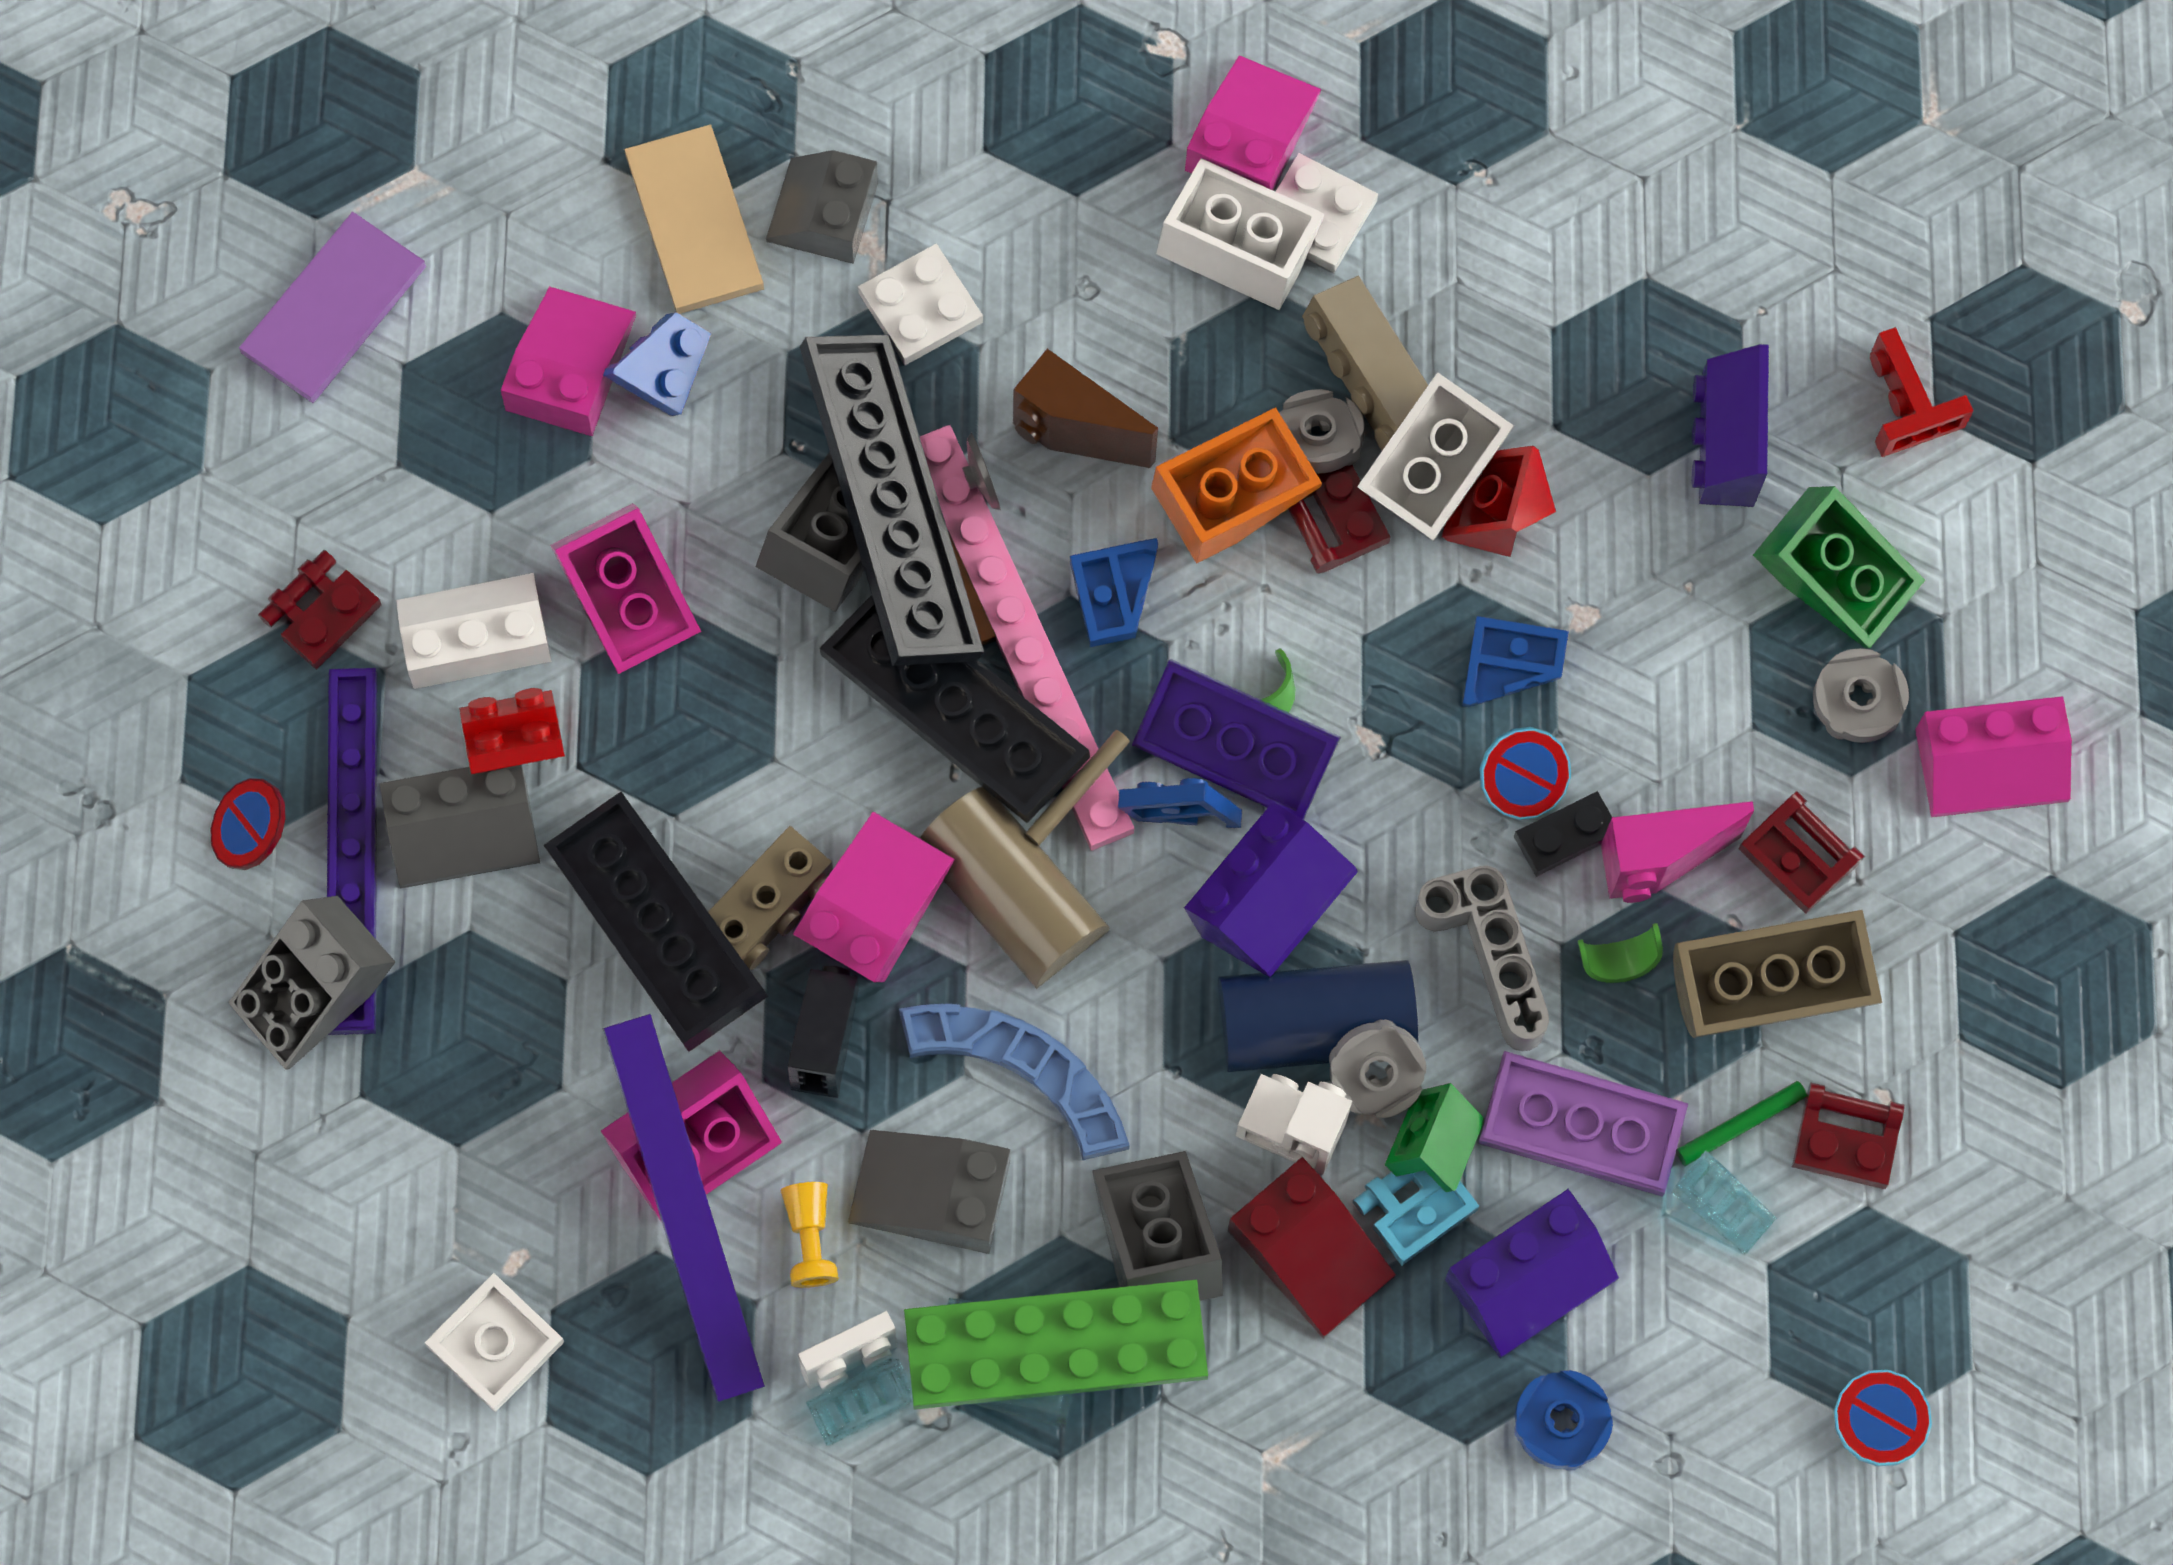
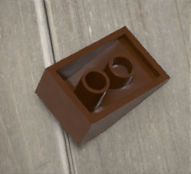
M1048 348L1013 389V424L1017 433L1029 443L1037 444L1039 442L1047 449L1146 468H1150L1155 463L1158 427Z

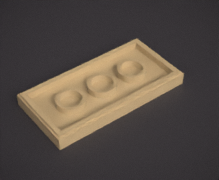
M712 125L626 148V159L676 312L681 314L764 290V283Z

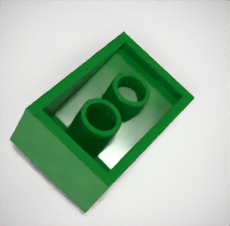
M1835 486L1808 487L1753 554L1782 586L1865 649L1872 647L1925 582V579Z

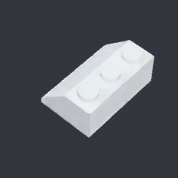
M1201 158L1163 223L1156 254L1280 310L1298 278L1324 214Z
M1437 372L1357 487L1434 541L1514 428V425Z
M534 573L396 600L407 670L414 689L552 662Z

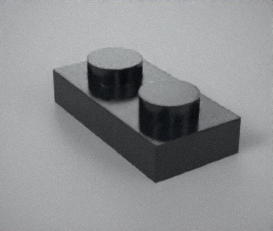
M1596 791L1515 831L1514 839L1537 877L1600 846L1612 815L1599 792Z

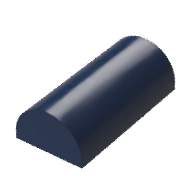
M1408 960L1276 971L1270 978L1263 973L1218 977L1227 1072L1329 1063V1055L1332 1049L1337 1046L1345 1034L1358 1026L1374 1023L1378 1020L1392 1021L1397 1027L1409 1032L1418 1042L1416 995L1412 970Z

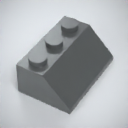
M522 765L471 774L470 767L379 783L386 827L400 889L540 863L526 777Z

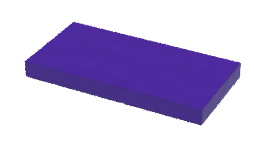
M1170 659L1132 746L1267 808L1273 802L1304 820L1341 737Z

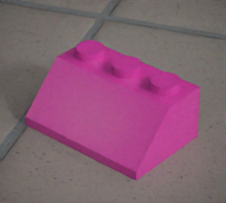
M2063 696L1927 711L1923 714L1915 729L1931 817L2069 802L2071 799L2072 739Z
M720 1050L672 1082L706 1195L782 1143L744 1076ZM627 1112L602 1129L601 1133L623 1169L661 1221Z

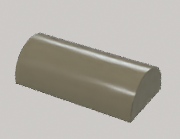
M979 787L962 796L944 810L927 827L920 839L955 859L943 881L1037 989L1109 932L1110 928L1041 847L1037 846L1025 835L1027 831L1009 810L987 790Z
M1863 910L1680 942L1674 947L1673 967L1679 1005L1687 1030L1693 1038L1883 1003Z

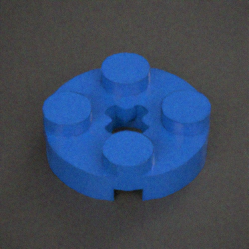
M1567 1370L1560 1371L1559 1373H1550L1545 1376L1542 1375L1530 1382L1517 1402L1514 1413V1434L1525 1452L1538 1463L1553 1469L1576 1470L1594 1460L1602 1452L1611 1436L1613 1419L1611 1417V1409L1607 1403L1608 1398L1599 1384L1582 1373ZM1565 1408H1568L1573 1412L1571 1420L1576 1424V1428L1574 1430L1565 1428L1560 1432L1554 1428L1555 1421L1550 1417V1414L1553 1410L1561 1413Z

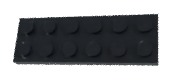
M872 595L819 648L823 658L1026 823L1039 812L1090 758L1089 749L979 661L893 666Z
M619 792L544 844L550 856L688 1052L768 997L760 983L622 792Z

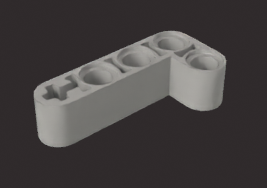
M1478 866L1427 881L1420 890L1415 907V915L1419 924L1433 932L1444 931L1467 924L1504 1040L1515 1050L1530 1051L1536 1048L1543 1040L1547 1030L1549 1014L1508 886L1502 873L1490 866ZM1476 885H1486L1493 890L1495 897L1488 901L1479 900L1473 895L1471 888ZM1431 897L1443 898L1448 902L1450 909L1444 913L1433 912L1428 908L1426 900ZM1491 928L1501 929L1507 934L1509 941L1502 945L1493 944L1487 939L1485 932ZM1505 972L1516 973L1521 977L1523 986L1518 989L1507 988L1501 983L1499 976ZM1524 1001L1525 1003L1521 1011L1527 1024L1535 1023L1532 1032H1527L1525 1026H1516L1520 1017L1519 1004Z

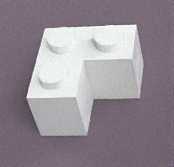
M1261 1074L1239 1121L1236 1137L1293 1162L1303 1157L1316 1172L1323 1175L1346 1125L1352 1100L1345 1098L1346 1093L1342 1089L1327 1082H1319L1318 1085L1308 1082L1304 1091L1301 1092L1297 1090L1298 1084L1287 1077L1273 1074L1270 1078Z

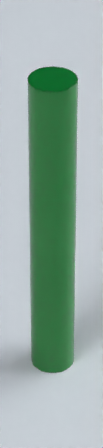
M1796 1081L1676 1149L1679 1160L1684 1166H1687L1806 1098L1805 1088L1799 1081Z

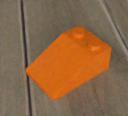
M1275 407L1156 466L1151 489L1197 564L1237 544L1320 488L1322 482Z

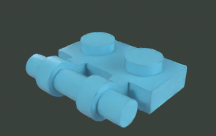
M1425 1170L1397 1177L1392 1172L1382 1179L1376 1177L1365 1185L1366 1191L1352 1200L1356 1209L1363 1216L1376 1206L1384 1211L1386 1215L1374 1223L1373 1229L1401 1266L1479 1209L1478 1203L1461 1181L1455 1191L1445 1192ZM1411 1181L1416 1183L1420 1190L1400 1204L1393 1194Z

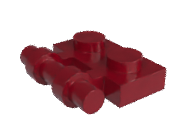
M323 550L313 561L307 559L297 569L299 574L283 590L277 589L268 597L270 603L258 614L260 619L269 627L275 625L283 616L292 624L281 633L283 641L316 670L382 605L380 599L348 570H345L332 582L325 574L337 562L326 550ZM313 587L321 595L303 611L296 603Z

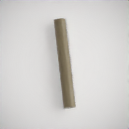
M1115 730L1028 829L1025 835L1037 846H1040L1129 744V739L1119 730Z

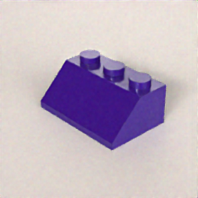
M1758 344L1707 359L1702 375H1695L1693 402L1701 403L1700 418L1695 417L1693 421L1692 444L1700 445V460L1693 461L1691 484L1692 488H1699V504L1755 506L1767 476L1769 345Z
M1272 802L1186 904L1184 909L1202 938L1270 978L1358 871L1347 858L1308 822Z
M1568 1188L1451 1266L1445 1281L1501 1359L1617 1281L1619 1276L1596 1226Z

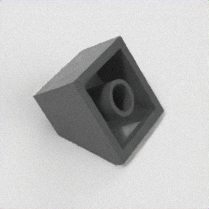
M835 150L791 158L767 233L766 242L854 264L878 186L877 161Z

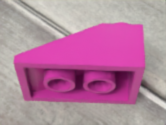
M1239 55L1207 106L1187 147L1185 171L1192 174L1202 158L1274 191L1319 98L1321 89Z
M549 286L515 350L503 382L501 394L505 411L593 437L612 384L610 379L603 376L604 371L610 364L620 361L636 318V312Z
M632 503L550 545L618 674L701 632L642 513L635 504Z
M1753 801L1612 817L1601 843L1609 899L1622 897L1623 902L1626 903L1645 901L1651 898V894H1656L1739 840L1754 812Z
M872 812L816 893L793 935L873 982H885L955 859L876 812Z

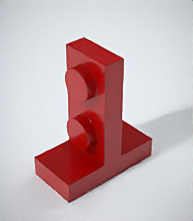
M1896 327L1880 332L1870 353L1871 364L1876 375L1884 377L1890 390L1888 393L1889 403L1894 414L1897 417L1902 416L1900 419L1881 426L1875 440L1881 457L1965 428L1974 411L1967 395L1932 406Z

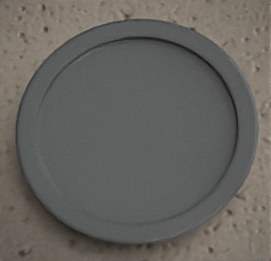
M971 432L966 439L969 466L962 468L970 490L977 487L992 509L1001 510L986 464Z

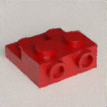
M529 688L517 692L515 697L497 701L493 697H482L472 700L466 707L459 708L471 774L565 756L552 690L542 691L539 688Z

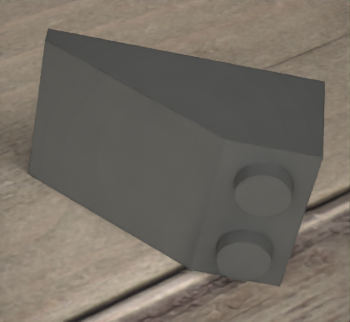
M829 451L768 530L755 567L836 612L855 587L865 569Z
M870 1130L848 1223L989 1254L1010 1166V1149L961 1138Z
M1186 1151L1093 1170V1179L1120 1287L1197 1280L1200 1301L1223 1296L1222 1258Z

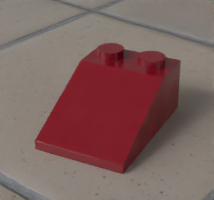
M1303 1157L1297 1160L1229 1220L1227 1231L1323 1339L1396 1275L1336 1193Z

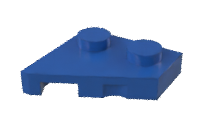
M1157 538L1070 556V566L1090 647L1136 638L1158 552Z
M1186 778L1180 780V785L1170 786L1157 782H1141L1137 784V788L1119 790L1118 808L1138 822L1176 823L1197 826L1198 817L1216 816L1226 823V828H1241L1242 809L1208 785L1207 781L1202 779Z

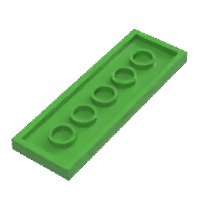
M1197 1280L904 1309L914 1410L1208 1379Z

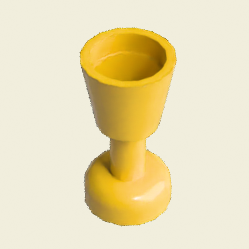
M824 1182L797 1183L783 1187L780 1190L792 1231L800 1234L803 1262L796 1264L790 1270L791 1286L819 1287L835 1283L839 1280L836 1264L822 1259L819 1231L825 1228L828 1184Z

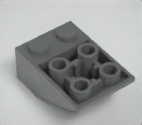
M338 896L302 900L228 1003L285 1070L291 1069L373 994L393 967L395 961Z

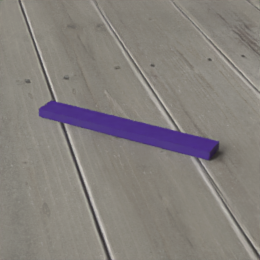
M376 668L329 669L327 897L338 896L376 939L377 671ZM376 990L328 1035L376 1034Z
M651 1014L602 1028L716 1401L720 1402L763 1388L765 1385Z

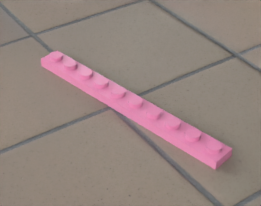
M951 425L920 436L947 529L996 634V643L1020 695L1089 749L1091 758L1098 750L1096 742L985 499L977 487L970 490L962 468L969 466ZM1083 766L1062 786L1063 789L1070 783V781L1083 768ZM1108 769L1101 774L1072 808L1091 851L1132 835L1135 830L1129 815L1118 808L1119 793Z

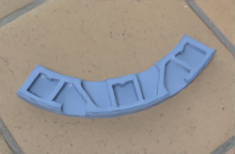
M929 1004L899 1009L910 1058L936 1054L964 1055L1003 1066L1033 1084L1059 1110L1078 1144L1082 1160L1129 1150L1130 1145L1122 1121L1106 1091L1102 1089L1098 1081L1086 1069V1065L1077 1056L1044 1031L1021 1019L998 1011L960 1007L957 1004Z

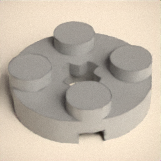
M1315 389L1297 393L1283 403V410L1280 412V415L1316 473L1333 472L1345 466L1353 465L1359 460L1360 449L1364 442V419L1354 402L1346 398L1345 403L1341 399L1333 398L1332 391ZM1314 426H1319L1322 431H1330L1320 437L1310 435L1311 428Z
M1859 648L1837 654L1822 669L1814 686L1813 702L1820 721L1826 726L1827 732L1832 737L1859 743L1872 742L1885 737L1897 728L1908 705L1909 689L1903 672L1895 663L1891 665L1887 660L1880 658L1881 654L1878 652ZM1854 686H1862L1864 692L1872 693L1873 698L1866 702V706H1860L1857 702L1850 699L1849 695L1853 694Z
M1378 1020L1374 1023L1363 1024L1352 1029L1341 1038L1329 1055L1331 1083L1346 1093L1345 1098L1352 1100L1351 1112L1361 1115L1360 1112L1367 1115L1375 1114L1376 1118L1392 1117L1408 1109L1418 1099L1422 1091L1421 1085L1426 1074V1061L1416 1039L1409 1032L1397 1027L1392 1021ZM1374 1061L1388 1062L1389 1065L1385 1068L1387 1076L1381 1080L1376 1075L1368 1078L1365 1073L1370 1069L1369 1064Z

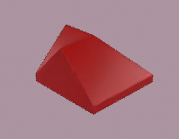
M1532 445L1497 450L1445 524L1442 537L1453 543L1511 557L1517 532L1556 512L1539 449Z

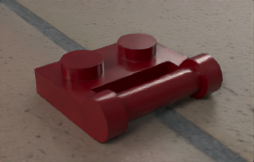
M1353 465L1345 466L1333 472L1317 473L1322 482L1321 487L1288 509L1313 556L1310 562L1318 574L1329 571L1390 542V535L1369 495L1357 487L1361 480ZM1314 496L1339 546L1335 548L1328 547L1304 499Z
M1796 791L1740 844L1738 849L1807 914L1845 876L1851 873L1865 856L1856 847L1850 849L1805 805L1807 800ZM1793 819L1837 863L1831 868L1785 823Z
M1811 1082L1805 1099L1792 1168L1886 1189L1889 1185L1905 1105L1892 1101L1888 1105L1837 1094L1825 1091L1824 1085ZM1820 1109L1882 1123V1134L1879 1136L1818 1121Z

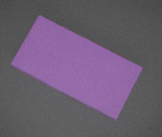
M352 211L239 347L240 352L301 396L314 403L426 268L425 261Z
M1504 1051L1478 1144L1663 1197L1688 1103Z

